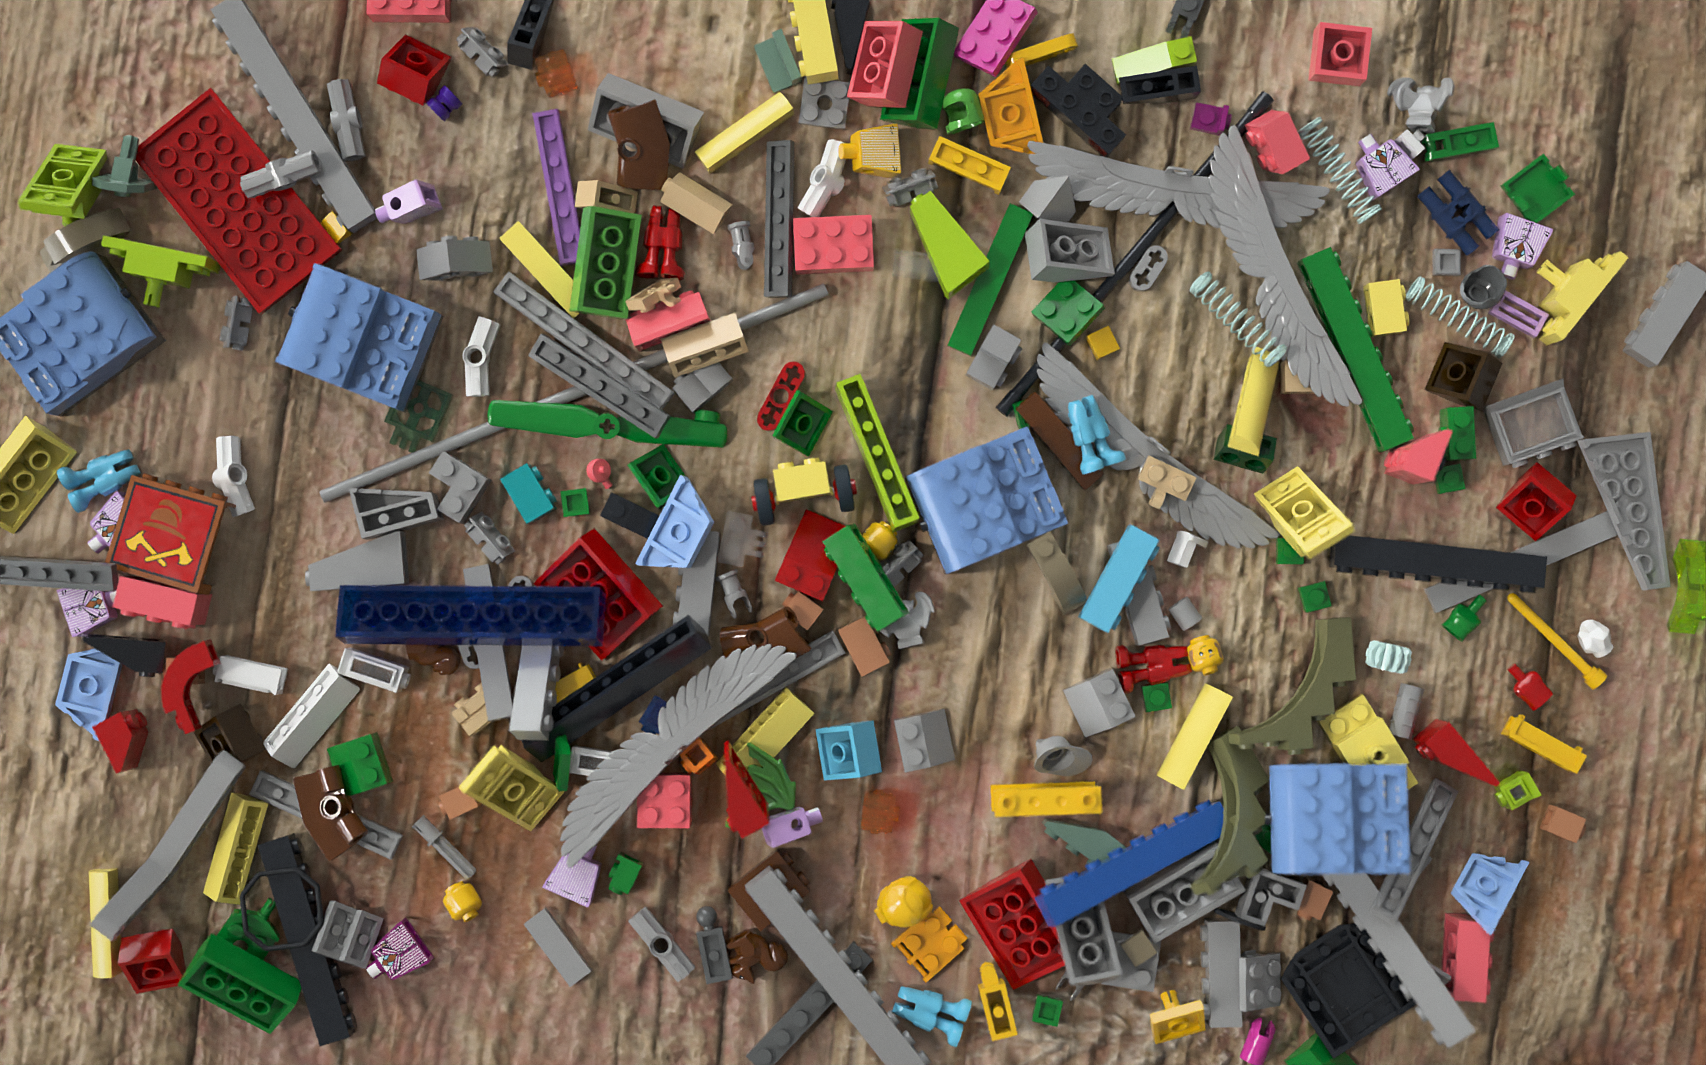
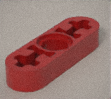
M792 361L783 366L757 415V423L762 430L770 432L777 428L796 390L800 388L805 378V371L800 363ZM794 367H797L800 377L793 378L790 385L795 386L793 391L788 386L779 384L781 380L785 383L789 378V374L786 373L787 369L793 370ZM779 389L787 391L789 395L787 402L784 404H778L774 401V393ZM770 402L774 407L783 410L781 414L778 411L774 413L773 419L776 420V423L774 425L770 423L767 427L764 426L765 421L762 419V416L770 414L772 408L767 407Z

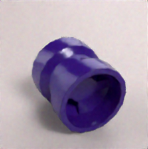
M445 85L439 90V94L435 98L431 97L426 102L444 122L450 117L452 110L458 109L463 105Z

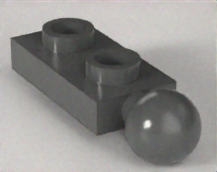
M704 906L696 914L697 922L704 927V930L697 931L696 935L706 984L730 980L733 976L723 927L714 928L717 913L712 907Z

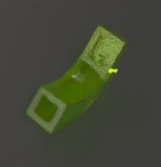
M1679 539L1672 558L1677 572L1678 589L1676 601L1667 622V628L1669 632L1695 634L1700 620H1706V541Z

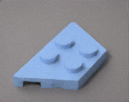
M680 475L635 563L638 566L692 567L714 524V520L688 477Z
M94 648L68 654L55 705L64 713L69 714L76 724L80 727L83 726L93 735L95 740L99 741L92 726L109 718L123 664Z
M1472 853L1451 894L1488 934L1492 935L1529 862L1521 860L1519 864L1509 863L1505 861L1504 857H1487L1486 855Z

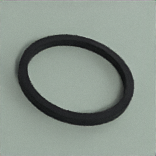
M1215 908L1214 912L1229 920L1262 931L1266 929V926L1264 927L1241 919L1233 912Z

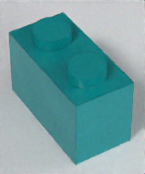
M528 463L500 480L526 524L531 525L556 510L557 508L554 503L557 502V499L551 489H545L541 483L544 477L538 467H532Z

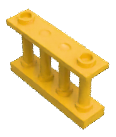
M1095 781L990 784L991 811H995V817L1102 813L1101 786H1095Z

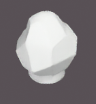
M1586 620L1581 623L1577 637L1585 653H1593L1596 658H1600L1612 651L1611 634L1606 626L1595 620Z

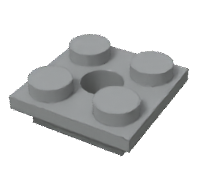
M805 77L798 123L845 130L849 102L847 94L850 83L832 80L808 85L807 78ZM822 98H828L832 101V107L828 110H821L817 105L818 101Z

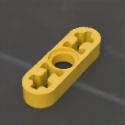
M1074 33L1066 34L1013 52L1005 63L1006 69L1021 57L1024 58L1025 66H1029L1070 52L1078 47Z

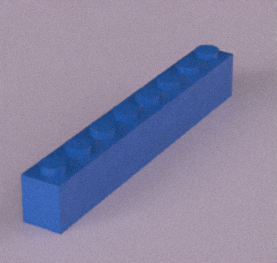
M1205 800L1195 806L1196 811L1190 814L1186 811L1173 818L1175 822L1167 826L1166 823L1160 824L1151 829L1153 834L1147 837L1140 835L1130 840L1131 846L1125 849L1118 847L1107 853L1108 858L1100 862L1099 859L1093 860L1085 865L1086 870L1080 873L1073 871L1063 876L1064 882L1056 886L1054 883H1051L1041 888V894L1034 898L1047 925L1058 926L1220 838L1224 809L1221 802L1210 803L1209 800Z

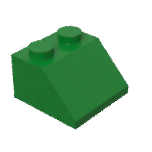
M377 732L327 748L332 766H340L347 795H355L393 782Z

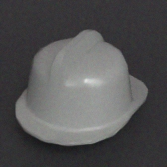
M1052 736L1036 741L1037 758L1034 768L1039 773L1073 776L1085 771L1092 763V755L1088 750L1071 746L1062 736Z

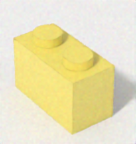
M1400 279L1368 283L1363 286L1367 320L1372 331V337L1401 334L1407 331L1409 315L1407 311H1404L1403 301L1406 299V292L1404 286L1400 284Z

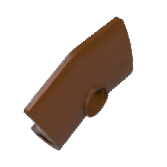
M654 99L632 108L626 105L610 110L607 114L618 144L617 185L632 189L661 190L668 178L670 141L657 101ZM631 142L635 144L637 150L629 151L626 149L625 143Z
M788 606L781 608L755 624L726 626L720 630V643L723 655L726 658L737 649H741L743 652L753 645L757 646L756 650L767 644L771 645V649L776 646H784L786 650L783 654L795 653L796 658L809 652L812 647L795 630L798 626V619L794 611ZM757 630L763 634L764 639L758 636Z
M339 765L293 778L303 823L328 861H332L368 834L367 828L353 809L354 803L352 798L346 794ZM336 802L338 803V811L335 808Z

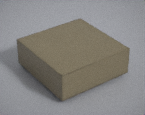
M1142 929L1120 944L1135 967L1157 954V951Z

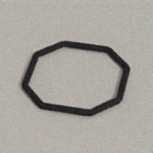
M299 868L260 871L256 873L240 894L243 932L265 951L305 947L323 926L324 918L320 886ZM296 872L315 887L319 923L304 942L267 946L249 932L245 895L260 877Z

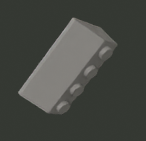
M608 73L597 88L588 130L616 141L607 112L626 105L632 108L655 99L670 141L669 163L683 169L699 133L704 112ZM631 142L625 143V146L637 150L635 144Z
M1215 840L1123 891L1154 944L1246 891L1237 877L1228 882H1222L1220 884L1222 888L1214 894L1208 895L1205 892L1195 895L1190 885L1203 874L1213 859L1218 846Z
M1062 877L1046 880L1045 884L1054 883L1056 886L1064 882ZM1104 901L1056 926L1070 986L1093 985L1113 981L1122 975Z

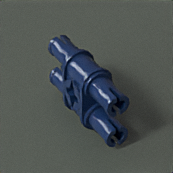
M1448 170L1437 180L1452 197L1450 203L1447 204L1446 202L1444 204L1430 186L1417 195V197L1431 212L1430 219L1435 220L1446 234L1445 237L1449 238V240L1453 239L1464 254L1468 256L1479 245L1465 230L1466 223L1473 222L1486 240L1500 229L1485 213L1486 206H1482L1470 192L1471 188L1464 187L1451 170ZM1464 207L1460 216L1452 219L1456 210Z

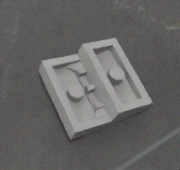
M330 901L324 916L323 926L318 932L312 951L366 969L372 953L371 950L375 945L384 918L363 910L354 909L336 901Z

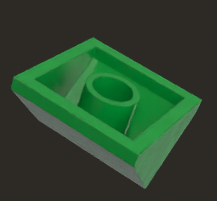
M796 390L772 437L809 457L833 411L803 392Z
M664 444L627 465L658 509L665 506L680 475L686 476Z
M1316 1032L1284 1060L1287 1065H1357L1346 1052H1343L1336 1058H1332Z

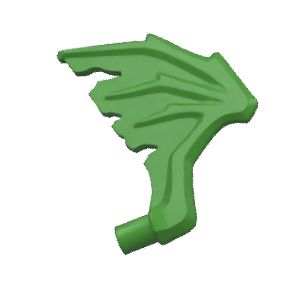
M748 743L749 756L756 758L763 766L750 765L748 766V772L767 800L769 811L775 808H783L786 811L794 809L796 782H791L782 760H776L757 746ZM726 820L725 827L730 828Z

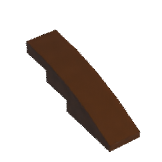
M1033 392L1015 408L1044 446L1067 469L1083 490L1088 489L1104 475L1101 469L1082 474L1080 470L1082 462L1081 446L1075 445L1073 434L1036 392Z

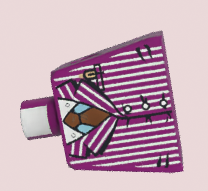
M406 917L397 923L371 950L376 960L367 965L366 969L373 979L386 972L388 977L394 980L426 965L435 957Z

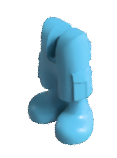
M1089 395L1082 398L1081 401L1069 402L1068 417L1072 424L1071 432L1075 445L1081 446L1082 462L1080 464L1082 474L1094 472L1105 466L1126 460L1123 451H1115L1109 447L1105 437L1109 436L1110 431L1094 396ZM1091 442L1095 443L1097 456L1093 451Z
M130 449L90 460L87 469L82 471H73L69 467H61L57 470L61 484L70 491L93 478L95 479L93 485L68 493L69 502L77 513L85 511L89 501L99 493L105 497L129 482L131 475L138 476L141 474L138 465L126 467L118 472L115 470V468L134 459Z
M901 986L897 996L915 1003V1008L895 1002L892 1012L930 1032L934 1027L942 1030L947 1035L948 1044L957 1047L964 1024L939 1017L937 1013L940 1011L955 1017L959 1021L966 1022L972 1001L962 999L955 1003L943 1001L942 994L930 990L921 991Z

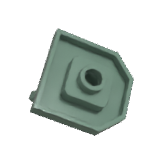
M132 135L123 137L120 156H115L112 173L93 177L92 186L114 191V195L120 197H130L131 193H146L157 189L152 180L138 178V164L135 162L139 138Z

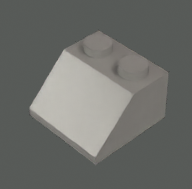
M1111 668L1063 690L1084 737L1111 729L1135 717L1117 676Z
M945 709L894 719L905 773L955 760Z

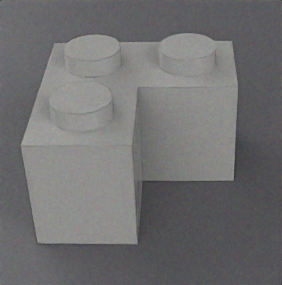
M457 236L441 237V241L426 242L425 247L416 249L420 280L442 281L455 276L478 277L493 272L490 241H479V238L476 236L465 237L463 240H457Z
M993 325L968 369L966 376L991 390L994 389L995 385L1001 387L1007 376L1004 369L1008 363L1014 364L1022 350L1018 346L1021 339Z
M442 451L429 474L451 487L437 510L461 524H465L492 481L445 451Z
M1261 868L1260 873L1246 878L1244 884L1246 891L1241 893L1235 914L1241 919L1265 927L1273 902L1299 910L1307 885L1296 879Z

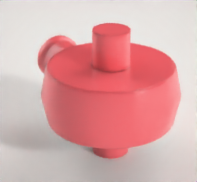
M600 458L590 461L587 466L589 479L593 482L602 483L605 489L612 487L613 484L608 479L611 474L609 463Z

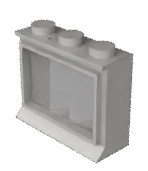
M1564 378L1487 405L1483 409L1503 466L1512 464V467L1516 468L1528 463L1527 458L1536 455L1537 459L1550 456L1553 454L1552 449L1561 447V450L1575 447L1577 446L1576 441L1584 438L1564 388Z

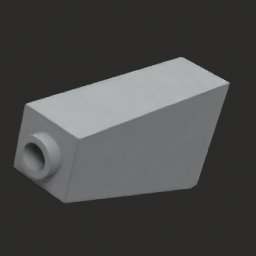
M396 531L308 565L309 571L305 572L306 585L310 586V591L408 584L409 572L405 532Z

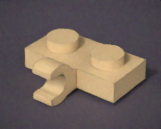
M678 278L660 279L625 302L629 311L640 310L642 313L656 307L655 303L663 301L667 306L672 307L681 301L679 297L675 298L673 296V292L681 288Z
M1148 455L1137 479L1156 487L1148 504L1160 509L1166 493L1186 501L1197 477Z

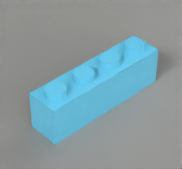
M1128 525L1078 617L1104 632L1109 633L1110 629L1115 630L1122 618L1118 615L1123 606L1128 607L1134 596V593L1131 591L1135 583L1140 584L1146 575L1147 570L1144 567L1148 559L1153 561L1160 547L1156 546L1159 539L1133 525Z

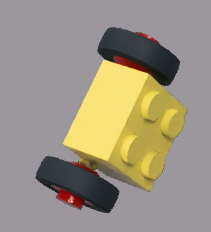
M819 457L804 460V465L794 466L793 462L778 464V469L773 470L777 492L775 498L774 493L770 490L767 478L754 480L755 496H751L754 512L758 511L761 526L775 524V503L779 505V503L825 495L834 496L833 493L840 503L842 512L853 511L855 508L853 495L857 494L855 479L850 480L847 465L834 467L835 479L832 488L829 487L825 461L820 462Z

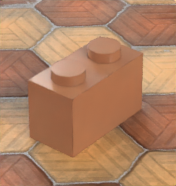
M865 616L838 629L862 677L890 663L887 657L891 656V653L885 641L879 643L875 635L878 633L877 630L870 627Z

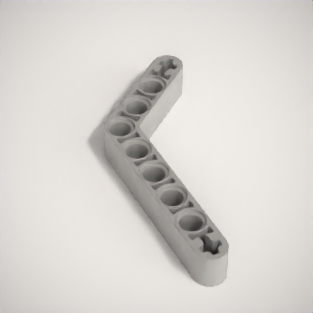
M225 750L214 759L149 859L97 913L90 923L92 928L111 942L122 933L177 872L245 770L246 766Z

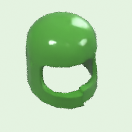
M956 89L948 93L943 99V110L946 111L949 118V125L946 126L947 135L956 134L985 122L979 97L972 89Z

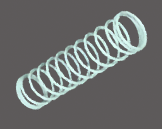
M1318 117L1301 128L1298 134L1302 140L1316 135L1307 144V148H1312L1324 142L1315 150L1312 155L1313 157L1331 150L1318 163V165H1324L1336 159L1325 169L1324 174L1343 167L1330 179V182L1333 183L1348 176L1336 187L1335 191L1343 190L1355 184L1341 198L1345 200L1360 193L1348 204L1347 208L1355 207L1367 201L1353 214V217H1357L1366 213L1357 219L1358 224H1361L1382 210L1380 204H1376L1358 213L1374 199V196H1369L1353 204L1369 187H1364L1346 196L1363 180V178H1359L1341 187L1357 170H1352L1334 179L1351 164V161H1347L1329 170L1345 155V152L1322 162L1339 147V144H1335L1317 153L1334 135H1330L1311 145L1328 129L1327 126L1304 137L1323 121L1321 117Z
M1209 271L1200 275L1191 285L1190 292L1196 298L1202 297V304H1209L1210 312L1217 311L1216 318H1224L1223 325H1231V333L1239 332L1238 340L1246 339L1245 347H1253L1252 353L1254 355L1260 354L1259 359L1261 362H1264L1266 367H1271L1278 362L1286 353L1287 346L1285 344L1278 346L1266 359L1262 360L1264 352L1276 342L1277 337H1274L1261 351L1254 352L1257 344L1270 333V330H1266L1255 343L1247 345L1249 338L1262 327L1263 323L1255 326L1246 337L1240 338L1242 330L1255 319V315L1251 316L1240 329L1233 331L1234 324L1248 312V308L1244 309L1233 322L1226 324L1225 321L1228 315L1240 306L1241 301L1236 302L1227 314L1218 317L1220 309L1232 300L1234 294H1230L1218 308L1211 310V305L1226 291V287L1220 289L1211 301L1204 303L1205 296L1219 284V280L1214 281L1204 294L1197 296V293L1202 291L1213 277Z
M1419 276L1409 288L1405 299L1407 302L1411 301L1418 292L1412 302V305H1414L1423 292L1432 285L1431 291L1421 310L1441 291L1430 316L1449 297L1448 304L1438 319L1439 321L1458 302L1457 309L1447 327L1452 324L1460 312L1467 308L1465 317L1456 332H1459L1464 323L1476 313L1475 320L1466 333L1465 338L1469 336L1481 320L1485 319L1484 325L1474 343H1477L1487 328L1494 325L1490 337L1483 345V349L1487 347L1490 340L1499 331L1503 330L1498 344L1491 352L1492 355L1495 353V357L1501 358L1512 345L1515 338L1514 334L1510 333L1504 337L1505 329L1499 328L1495 331V322L1486 326L1487 317H1482L1477 321L1478 312L1474 311L1468 315L1469 306H1464L1459 310L1460 300H1456L1450 305L1452 300L1451 294L1442 298V289H1438L1433 293V283L1423 289L1425 285L1424 277Z

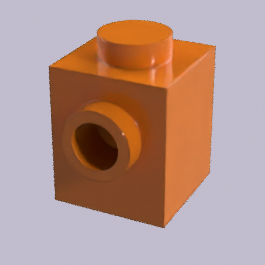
M700 737L679 755L682 758L680 763L689 774L693 772L697 775H700L719 759L705 740Z

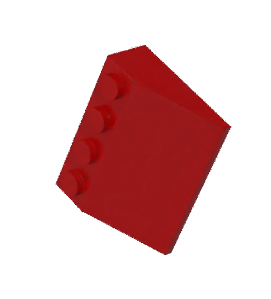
M595 528L579 537L533 583L601 661L663 607L659 600Z
M1032 859L1009 869L959 900L1013 990L1065 966L1056 926L1047 925L1034 898L1041 894L1040 889L1046 886Z

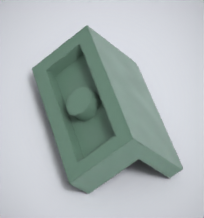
M782 29L772 32V38L754 46L773 93L780 92L802 82L801 74Z

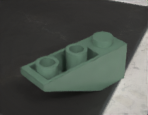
M1044 819L1042 822L1047 827L1044 831L1056 841L1059 837L1067 842L1065 848L1077 857L1082 853L1088 858L1086 863L1099 859L1101 862L1108 858L1107 853L1118 847L1126 848L1121 842L1101 828Z

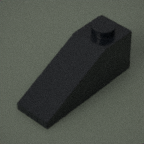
M554 0L524 1L507 42V64L533 70L541 50Z
M832 0L831 9H834L846 73L852 75L861 33L871 0Z
M1197 66L1119 77L1123 104L1178 102L1196 99L1201 92Z
M612 492L600 514L601 517L647 539L660 516Z
M81 633V640L131 670L139 672V676L155 677V673L163 672L166 644L163 639Z

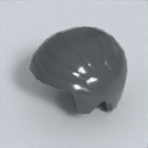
M1483 265L1471 271L1464 277L1460 285L1462 299L1475 309L1482 310L1494 307L1501 301L1506 291L1507 280L1504 277V273L1493 265Z

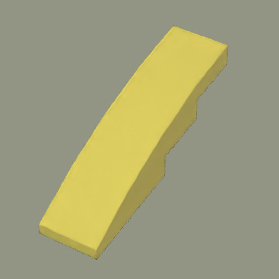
M517 221L499 239L574 319L579 313L569 311L573 280L524 226Z

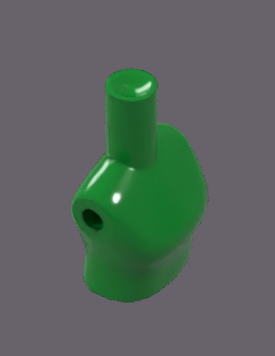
M1478 595L1469 606L1458 604L1452 610L1448 619L1441 624L1442 627L1456 639L1463 642L1480 625L1481 620L1476 613L1487 600Z

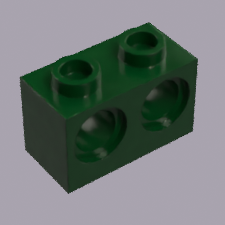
M1227 424L1217 437L1214 460L1263 474L1274 461L1277 438L1263 434L1259 455L1256 456L1228 447L1233 425Z

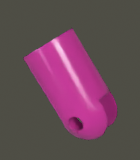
M1262 1017L1256 1018L1252 1022L1240 1054L1241 1059L1253 1065L1264 1064L1276 1031L1274 1023L1270 1021L1264 1036L1260 1035Z

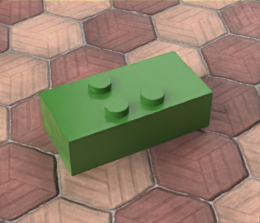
M595 206L583 208L570 312L619 320L628 319L629 309L625 301L631 297L642 215Z

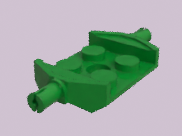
M268 898L261 910L253 911L247 909L249 932L267 946H273L280 939L276 927L269 920V915L276 907L275 900L272 902V898ZM234 909L217 936L232 944L239 940L245 941L248 945L245 951L264 960L268 951L263 950L244 934L241 909Z

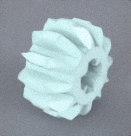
M1374 640L1369 643V648L1366 650L1365 663L1370 667L1403 674L1408 671V666L1411 664L1412 651L1400 645Z

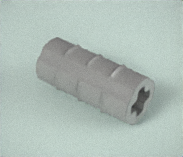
M1401 683L1398 695H1396L1397 700L1393 708L1392 719L1390 720L1389 730L1392 735L1411 740L1414 728H1416L1415 723L1419 715L1418 711L1422 703L1424 689Z

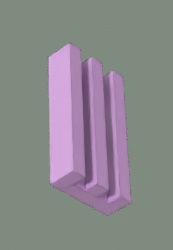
M1505 291L1501 301L1489 311L1490 315L1532 338L1538 336L1549 316L1546 312ZM1506 299L1539 317V321L1503 303V300ZM1501 308L1505 310L1506 312L1525 321L1526 323L1534 326L1535 328L1532 329L1526 326L1525 324L1515 320L1514 318L1506 315L1498 309Z

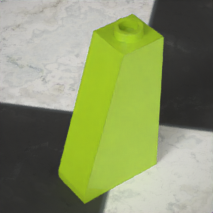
M929 191L925 195L923 193L919 194L911 201L910 215L944 295L949 300L989 269L990 261L934 194Z

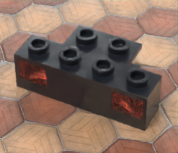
M1086 63L1069 82L1065 81L1048 65L1031 84L1032 95L1100 156L1108 158L1124 140L1126 134L1108 119L1121 105L1122 95Z

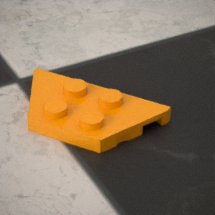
M1021 57L979 92L978 97L990 146L1035 154L1028 148V142L1043 143L1024 58Z

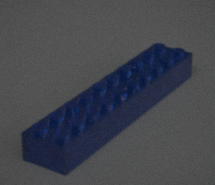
M340 585L335 637L344 644L603 646L606 595L600 587Z

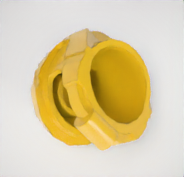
M905 876L891 882V884L885 886L880 891L877 908L874 909V912L881 924L887 922L891 926H898L900 928L911 927L924 920L932 911L931 893L920 880L912 876Z

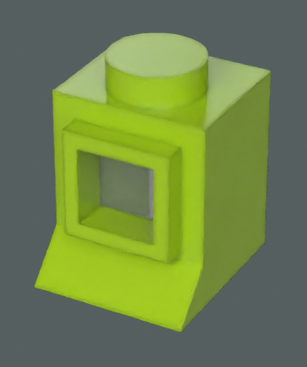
M1521 770L1500 781L1501 784L1497 787L1494 786L1497 792L1494 794L1497 802L1501 807H1506L1510 810H1514L1526 802L1542 796L1530 774Z

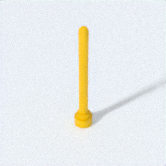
M1510 593L1507 596V600L1583 673L1584 682L1592 690L1605 681L1608 675L1602 669L1595 666L1591 667L1518 595Z

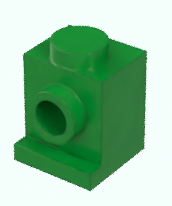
M620 852L616 860L621 861L620 864L614 863L608 877L612 878L608 889L616 894L623 895V893L629 894L644 862Z

